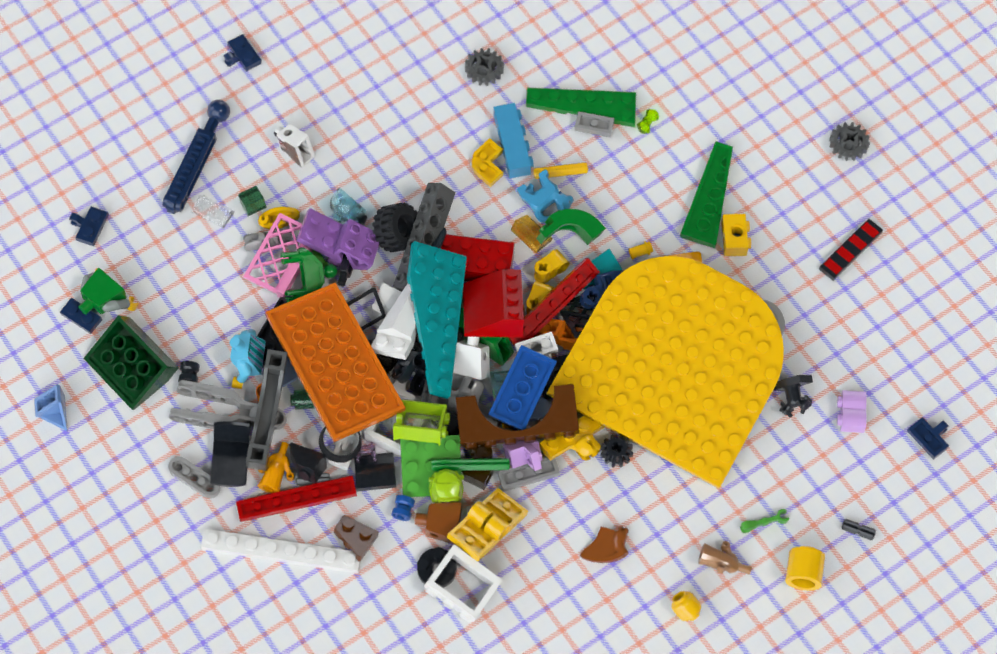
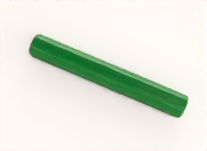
M508 458L433 459L431 461L432 471L443 469L453 471L509 470L510 468Z

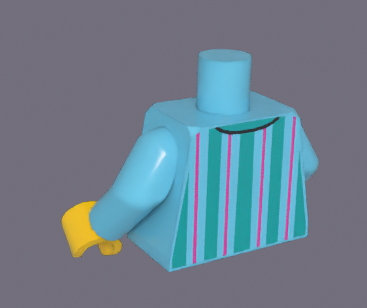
M253 329L242 331L241 334L234 335L230 340V346L232 347L230 359L239 371V375L233 377L232 388L242 389L243 383L246 382L249 376L262 374L266 341L257 337L256 331Z

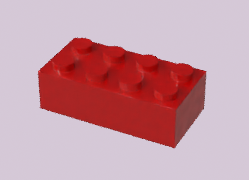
M446 234L441 249L467 256L464 281H471L502 269H512L515 243Z

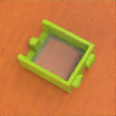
M401 400L405 406V411L396 415V423L393 425V440L404 439L438 443V446H440L442 438H446L447 426L445 425H449L450 413H447V405Z

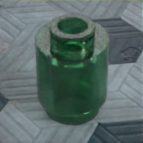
M294 390V394L290 395L291 406H295V410L314 409L315 406L306 390Z

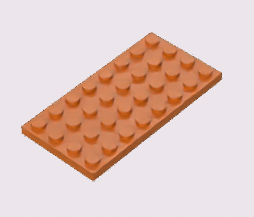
M336 282L265 312V316L284 351L287 352L292 366L334 442L405 411L403 402Z

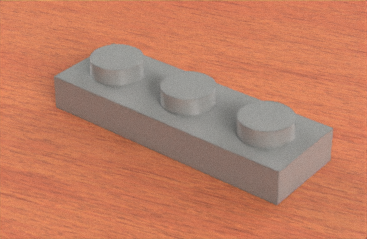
M547 457L542 458V461H540L542 469L534 471L528 464L516 468L511 467L509 470L498 471L503 492L560 476L556 459L554 458L550 461Z

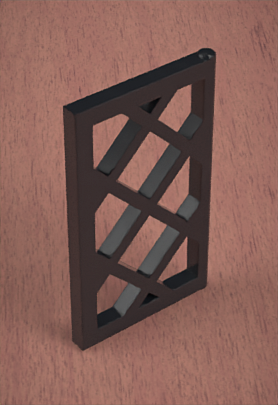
M580 296L574 297L567 304L571 306L568 310L562 309L560 311L561 316L575 338H578L582 332H577L575 328H584L586 325L579 323L581 319L589 320L591 316L586 314L589 309L583 308L579 303ZM575 307L583 309L581 313L573 312ZM574 316L577 317V319L574 322L570 321L568 317Z

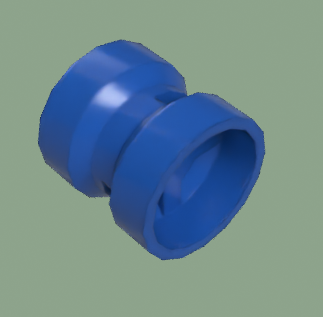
M397 495L395 499L396 506L392 509L391 516L401 521H409L412 515L410 511L414 507L415 500L409 496Z

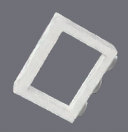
M394 386L401 400L420 402L421 398ZM416 419L413 426L426 427L429 421ZM380 422L363 430L365 441L401 457L399 443L375 432Z
M453 545L423 587L426 588V592L430 596L440 598L445 607L458 611L462 619H465L467 622L469 620L473 622L503 580ZM451 558L491 586L474 610L435 583V580Z

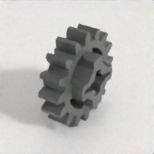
M481 48L480 52L474 50V55L469 54L468 60H465V73H467V78H472V83L478 81L479 86H481L482 82H485L486 86H488L490 81L495 84V78L500 80L501 74L504 73V61H502L501 55L497 56V51L491 53L490 48L487 51Z
M844 122L843 127L837 125L836 130H832L829 147L834 148L833 154L839 153V159L844 156L845 161L849 157L855 161L856 156L861 159L862 155L867 153L870 145V136L865 135L866 129L860 130L861 125L855 127L854 122H852L848 126Z

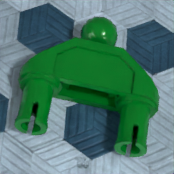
M300 247L297 251L281 252L280 257H288L287 259H281L282 264L298 262L301 273L302 288L286 290L285 295H293L285 297L287 302L321 289L325 283L324 276L332 279L337 275L338 270L335 265L327 264L323 268L322 262L304 247Z

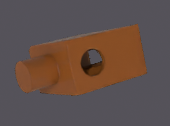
M462 503L429 504L428 514L416 513L415 525L426 526V536L429 538L454 544L447 536L460 523Z

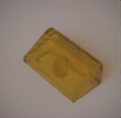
M528 215L516 219L511 227V231L535 253L542 250L553 239L550 237L540 244L536 238L540 234L539 230L541 227Z

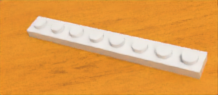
M211 529L204 530L201 550L357 574L359 573L361 563L355 559L356 555L350 550Z

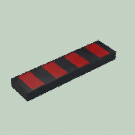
M868 219L819 267V270L834 281L882 234L883 229Z

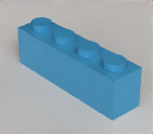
M515 103L493 107L494 120L501 148L503 149L509 179L531 175V167H534L532 156L528 155V151H530L528 140H524L526 132L524 125L520 124V120H522L520 109L516 108Z

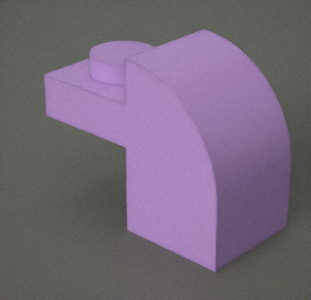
M537 440L533 443L516 441L517 444L514 445L503 444L505 458L509 459L512 468L528 464L534 471L542 469L540 462L542 461V454Z

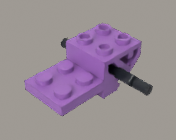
M312 208L307 210L297 238V242L327 256L328 262L340 267V277L337 284L341 287L345 286L346 280L351 277L353 269L368 270L373 265L379 247V242H376L373 230L365 227L366 215L361 214L358 222L349 218L344 224H341Z

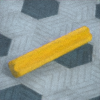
M584 162L534 168L533 170L534 178L540 179L539 173L545 169L548 171V178L588 173V165Z

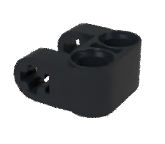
M411 349L407 359H398L392 371V377L399 383L407 382L412 373L415 372L410 383V390L418 396L422 395L425 380H427L425 359L422 358V353Z

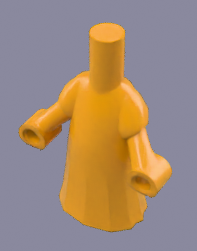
M282 442L278 453L269 456L266 471L258 470V472L264 473L257 485L259 489L268 493L280 492L284 471L287 473L286 478L288 481L294 480V474L289 467L290 462L286 456L289 447L288 443Z

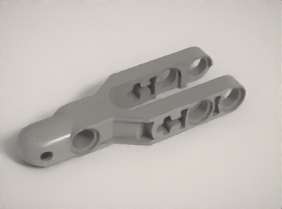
M187 380L179 381V386L177 387L179 394L235 405L239 408L240 413L239 415L235 414L229 417L205 412V414L193 412L188 408L186 410L172 408L169 414L171 420L214 429V422L221 421L248 423L250 427H254L258 403L244 401L233 389ZM279 408L274 430L282 429L287 421L285 413Z

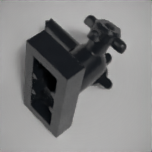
M796 375L777 381L773 391H785L787 404L781 402L780 412L791 418L793 416L791 413L794 411L793 408L799 406L801 408L800 413L804 414L805 410L812 406L811 398L808 395L801 397L800 391L801 386L813 383L812 375Z

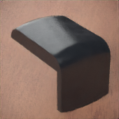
M232 421L214 422L210 484L224 487L246 486V458L249 448L250 424Z

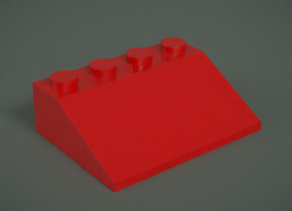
M502 269L464 283V337H523L524 313L521 270Z

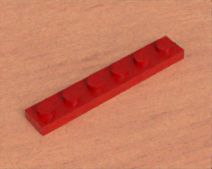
M585 258L524 317L523 337H508L514 346L516 343L533 338L600 273L589 258Z
M352 475L236 501L239 520L244 522L356 497L357 493Z

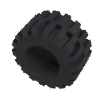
M397 203L381 207L373 218L375 222H373L372 226L374 227L373 234L376 236V242H379V246L384 248L385 251L398 252L405 250L418 213L417 210H414V207L408 205V203Z

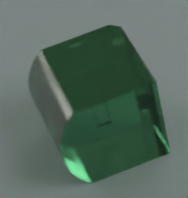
M257 186L247 189L238 195L241 206L247 216L267 208L264 197Z

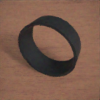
M326 427L322 429L319 436V447L329 460L338 463L348 462L360 452L362 446L360 431L358 432L359 443L356 449L348 455L339 456L331 453L326 448L323 440Z

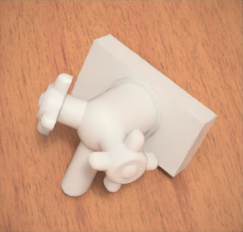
M552 331L515 344L517 353L521 345L540 354L547 355L549 358H552V353L558 351Z

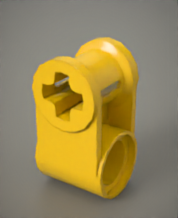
M554 249L535 263V281L547 283L558 274L563 273L569 267L570 262L558 249Z
M539 281L534 282L526 301L527 314L554 289L553 286Z

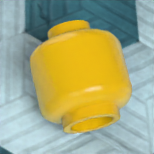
M680 591L672 598L671 608L680 620L694 621L700 615L701 603L692 592Z

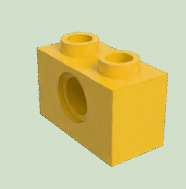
M723 214L721 226L724 257L747 256L748 249H751V237L747 236V232L750 231V223L746 221V214Z

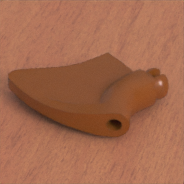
M619 526L618 531L600 527L596 539L581 552V558L595 563H611L623 559L629 554L625 547L628 537L627 533L629 532L628 528Z

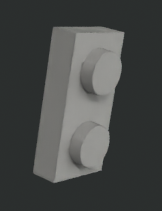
M578 111L574 131L611 137L614 118Z

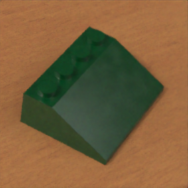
M120 315L116 317L83 358L132 410H135L165 385L179 368L130 317Z

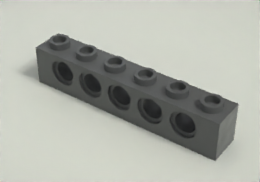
M428 183L393 285L395 289L401 292L408 283L407 273L411 244L416 241L432 246L445 226L456 192L442 183Z

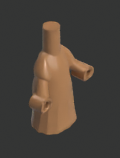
M723 541L721 545L722 551L705 543L703 544L698 564L715 568L720 574L724 571L728 573L740 571L750 574L752 567L739 563L736 555L732 554L728 541Z

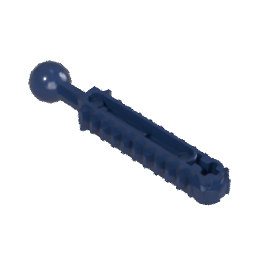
M214 100L208 105L207 114L209 119L204 129L198 128L164 196L163 207H166L169 213L175 214L176 212L183 211L217 141L214 132L218 124L226 121L230 115V107L223 100Z

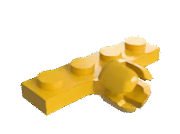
M584 415L578 419L579 434H576V437L564 438V436H558L555 440H543L539 443V447L550 461L570 449L575 450L582 460L588 461L590 460L589 456L595 457L601 448L593 434L602 430L605 426Z

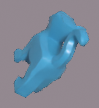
M546 169L539 173L541 189L534 192L532 183L528 187L523 184L516 189L522 200L530 206L536 219L541 223H545L549 217L544 216L543 212L551 204L555 203L559 211L570 209L574 201L572 196L563 194L559 187L549 180V174Z

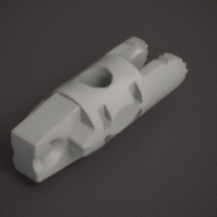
M268 232L246 234L243 237L245 250H259ZM291 232L281 235L283 243L293 241ZM279 236L270 238V247L281 244Z

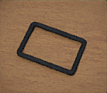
M371 288L370 290L364 292L358 297L347 302L348 306H350L351 304L357 302L358 300L369 295L370 293H374V296L376 298L377 304L382 315L374 319L373 321L367 323L366 325L362 326V331L372 326L373 324L379 322L380 320L384 319L386 316L379 295L375 288Z

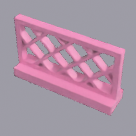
M279 213L243 277L277 294V297L285 298L287 296L285 291L291 289L300 273V265L298 262L289 263L287 269L278 271L276 263L288 257L274 259L272 251L283 248V252H286V246L295 244L297 249L304 247L311 252L313 249L303 244L298 246L299 242H297L294 231L301 229L302 224ZM281 219L289 223V229L279 231L278 224ZM291 232L294 241L283 243L281 235ZM279 236L281 244L270 247V238ZM270 252L272 260L261 263V254ZM274 264L276 272L265 275L263 266ZM261 268L263 276L254 278L250 276V273L253 269ZM278 277L279 283L276 288L268 285V278Z

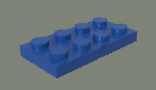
M521 345L488 416L519 431L525 430L557 361Z

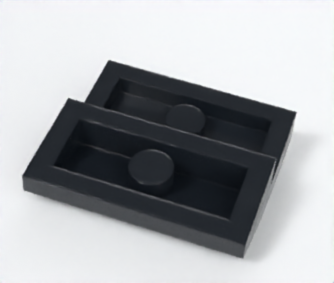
M393 453L363 455L354 458L357 492L396 488Z

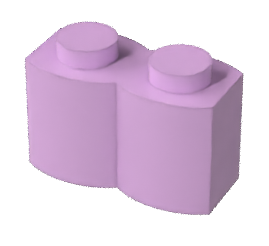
M843 390L841 396L837 398V408H840L841 414L837 415V425H840L841 432L864 433L866 429V392Z

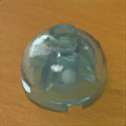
M338 188L331 197L330 208L334 212L332 216L340 223L342 220L346 222L349 218L357 222L367 212L341 188Z

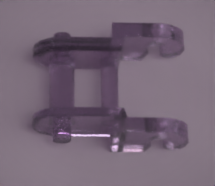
M371 442V445L361 446V450L356 457L357 463H360L362 454L371 453L373 460L376 461V447L373 445V442Z

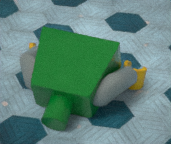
M96 268L95 272L83 277L80 292L85 301L78 307L85 315L93 308L100 314L126 308L129 311L136 310L139 303H133L135 298L130 296L126 299L127 296L124 288L102 269Z

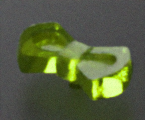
M646 110L645 117L637 123L640 133H650L651 123L659 120V114L656 110Z

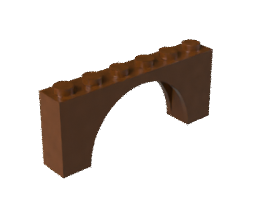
M574 384L554 386L553 402L546 416L536 425L520 431L504 430L490 423L481 413L475 395L456 397L460 444L466 450L477 449V446L485 445L488 448L496 447L498 443L514 445L517 444L516 441L533 443L536 442V439L544 438L545 441L555 440L558 436L574 438L576 434H579Z

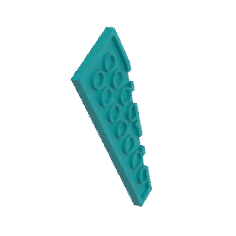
M414 241L411 244L407 281L411 287L410 297L415 308L414 317L419 342H421L423 349L421 352L422 358L425 359V374L429 394L448 399L451 396L467 256Z

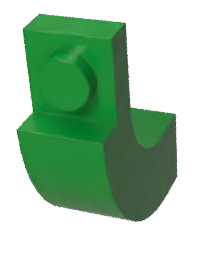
M563 209L551 214L547 218L546 224L539 230L540 234L536 239L542 244L556 232L570 230L578 234L589 245L606 228L597 218L585 211Z

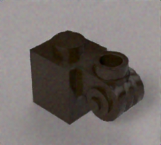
M485 445L477 446V449H473L471 452V459L493 458L492 448L485 447ZM493 470L462 471L464 481L485 490L493 476Z

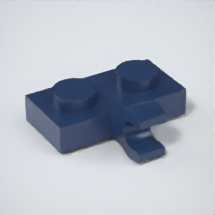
M243 34L227 42L228 47L232 51L223 55L227 67L239 61L245 71H248L262 64L260 57Z
M91 206L85 218L72 213L69 218L71 220L70 224L80 227L76 241L94 247L109 216L108 212Z
M70 298L60 311V314L89 334H92L102 321L101 316L92 310L85 315L78 307L81 303Z
M922 417L907 430L933 460L949 448V445L940 436L949 427L944 420L932 428Z

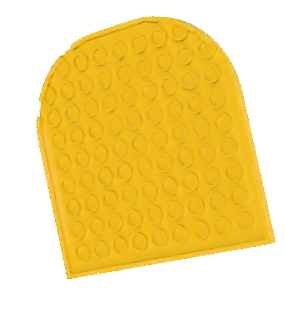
M677 256L650 258L623 271L607 287L547 391V395L552 398L554 397V386L574 384L576 409L578 412L621 434L623 437H628L632 442L719 489L779 379L784 358L781 330L768 305L754 291L738 281L693 259Z

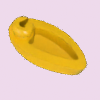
M275 207L262 213L259 216L258 223L263 228L270 229L279 213L296 221L300 217V212L291 207ZM281 219L278 228L286 227L289 223Z

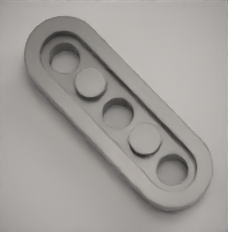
M178 456L170 460L168 468L172 476L205 498H214L219 494L220 486L210 484L211 475L183 457ZM179 466L183 467L180 471L176 470ZM193 477H198L196 481L191 480ZM209 487H213V488H214L213 491H210V492L207 491V489H208Z

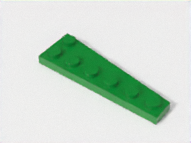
M527 88L526 107L550 112L554 111L565 115L567 113L578 115L579 111L614 118V124L635 127L636 92Z
M715 141L681 230V238L708 247H716L733 151L732 146Z

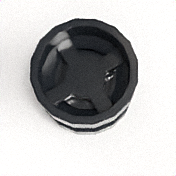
M194 361L181 362V374L179 375L178 382L180 380H187L198 383L197 373L199 372L200 365Z

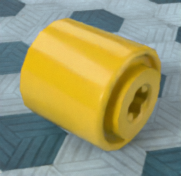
M810 546L792 548L788 556L786 584L800 590L820 589L822 587L825 554Z

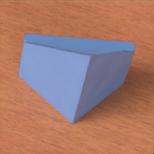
M55 385L34 399L35 417H39L67 431L65 395L61 386Z

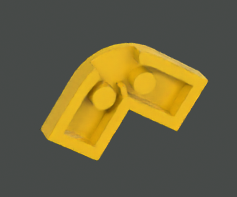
M490 138L474 152L472 169L483 182L492 187L503 177V171L492 163L503 153V149Z

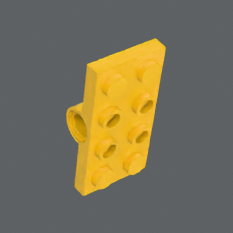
M497 488L483 502H476L469 510L468 515L448 533L447 538L478 562L527 516L528 510Z

